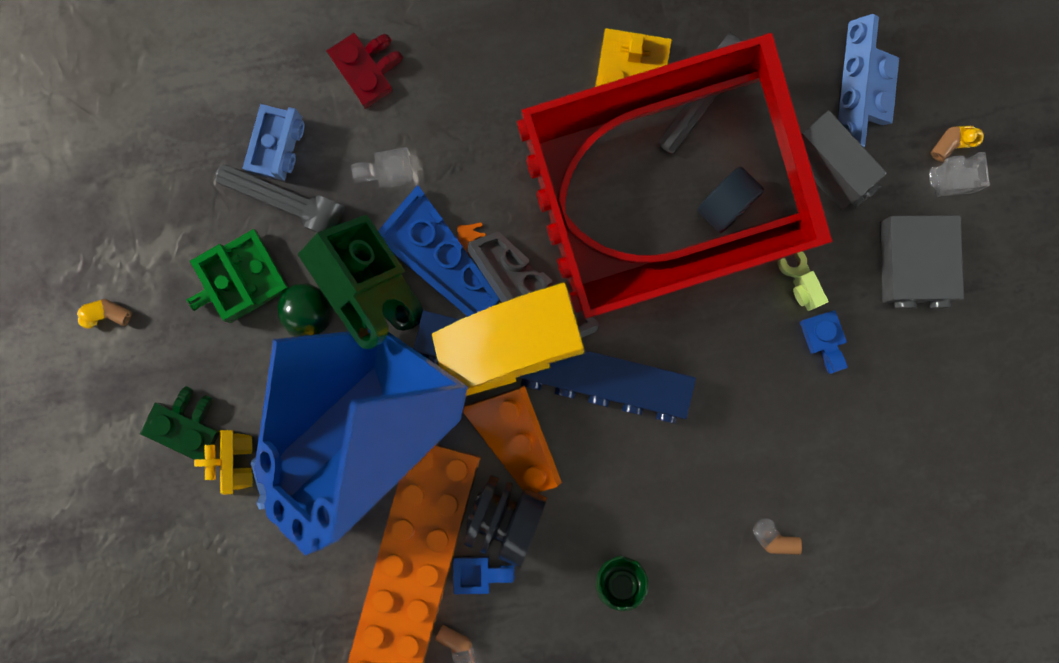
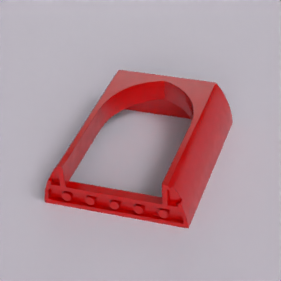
M772 32L522 109V119L516 121L522 142L527 141L530 152L526 159L531 179L538 178L541 189L537 190L536 196L541 212L548 211L552 223L546 226L552 246L558 244L562 256L556 259L562 279H569L572 289L569 296L574 312H582L585 319L832 242ZM758 81L761 82L798 209L797 213L675 251L656 255L628 254L603 246L583 233L565 213L566 196L572 174L584 153L600 137L612 129L635 119Z

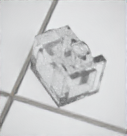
M978 152L967 160L966 156L949 157L944 159V164L932 167L929 173V180L931 186L935 188L936 197L977 193L989 187L990 181L986 152Z

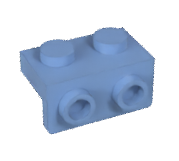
M260 104L242 168L245 172L285 182L287 173H291L295 165L296 155L293 153L296 140L300 141L304 132V121L297 109L288 107V110Z

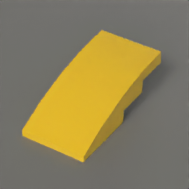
M565 282L494 305L432 333L439 367L468 386L466 396L517 382L516 377L548 369L551 362L584 354L583 344Z

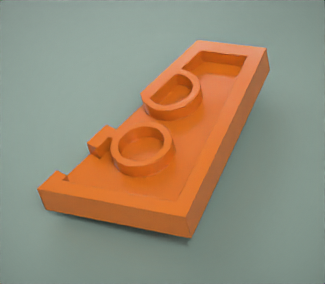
M525 385L463 407L464 415L523 491L528 489L538 493L556 488L562 483Z

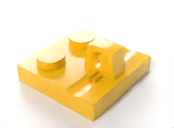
M605 28L595 87L668 65L672 39Z

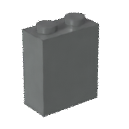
M829 110L801 134L815 182L841 210L850 204L856 208L882 187L878 181L887 172Z
M961 215L890 216L880 222L883 303H895V309L917 308L916 303H929V308L943 309L951 308V302L964 299Z

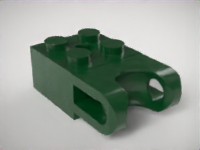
M367 214L317 232L297 254L360 347L372 349L385 340L389 330L385 318L400 331L409 330L420 324L424 311L423 307L401 275L405 272L404 268ZM402 307H404L407 310L408 316L406 315Z

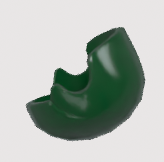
M309 283L294 284L286 292L282 293L277 308L278 317L281 325L289 335L294 337L319 335L328 327L330 304L320 288Z
M620 555L602 564L596 574L595 589L599 599L610 609L621 612L631 611L640 606L647 596L649 578L638 561Z

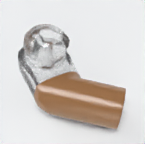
M762 518L755 524V538L766 552L771 554H801L802 541L800 537L781 536L774 526L775 523L769 518Z
M442 625L435 641L451 649L453 662L475 663L476 658L471 640L459 632Z

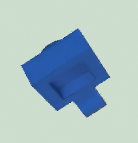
M836 310L802 320L800 325L810 353L814 354L821 351L828 373L831 374L847 368L846 360L838 348L839 345L845 344L847 341Z
M489 556L453 558L454 594H489L490 583H512L515 580V565L490 567Z

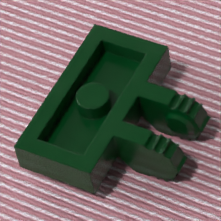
M185 386L178 394L173 404V409L161 403H154L139 434L193 460L205 459V445H214L220 434V431L203 424L211 408L212 398L206 395L201 397L192 418L186 416L184 413L192 399L193 389Z

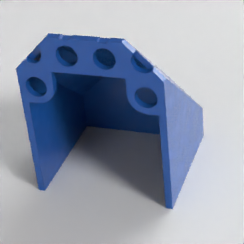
M349 331L273 339L254 467L258 483L263 484L266 490L264 507L267 518L273 524H276L279 530L292 543H295L304 555L312 554L337 542L461 420L468 386L390 332H388L385 340L380 345L372 349L360 347Z

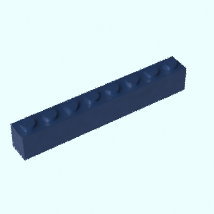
M423 311L413 349L439 366L432 333L460 319ZM584 350V354L551 362L548 369L516 377L522 379L520 386L525 385L527 388L541 391L542 385L555 388L554 394L572 399L575 398L576 393L589 396L588 403L608 407L611 401L623 404L622 411L641 416L643 410L657 413V420L676 424L677 418L687 419L696 381L695 377Z

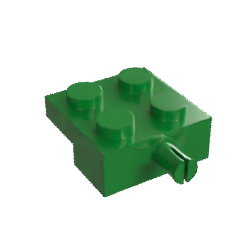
M252 229L224 246L218 244L190 260L204 290L186 300L188 304H191L189 306L193 311L212 302L221 319L232 323L286 292L289 286L259 233Z

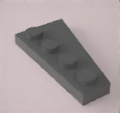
M499 231L469 242L468 253L502 303L552 286L553 281L544 272L540 274L528 264L529 259ZM573 309L581 338L597 331L600 324L593 317L585 319L582 312L575 313Z

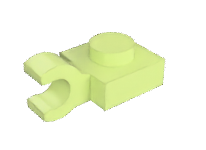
M803 251L794 254L797 259V266L794 268L787 264L785 257L778 261L780 271L785 275L795 278L793 280L796 286L793 288L795 298L801 306L806 307L807 311L829 302L814 271H810L807 265V257Z

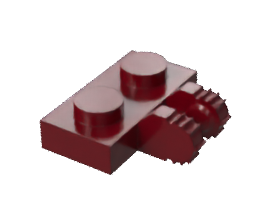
M352 33L326 50L365 109L393 91L384 74L400 64L403 59L400 51H394L383 57L377 65L375 64L372 57L386 49L392 41L389 35L385 33L371 40L366 47L363 46L356 34Z

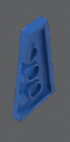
M417 185L378 230L397 258L467 317L497 305L500 299L419 185Z

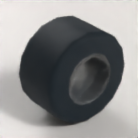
M738 167L707 196L697 211L717 232L722 233L762 195L764 188L743 167Z

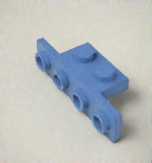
M875 14L852 20L848 24L838 115L839 122L864 148L866 145L868 121L879 125L893 123L899 57L876 48L879 16Z

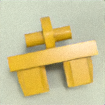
M220 430V458H215V445H205V459H194V467H205V480H216V466H220V493L222 495L233 494V490L252 487V468H233V455L252 454V436L240 433L233 434V430Z

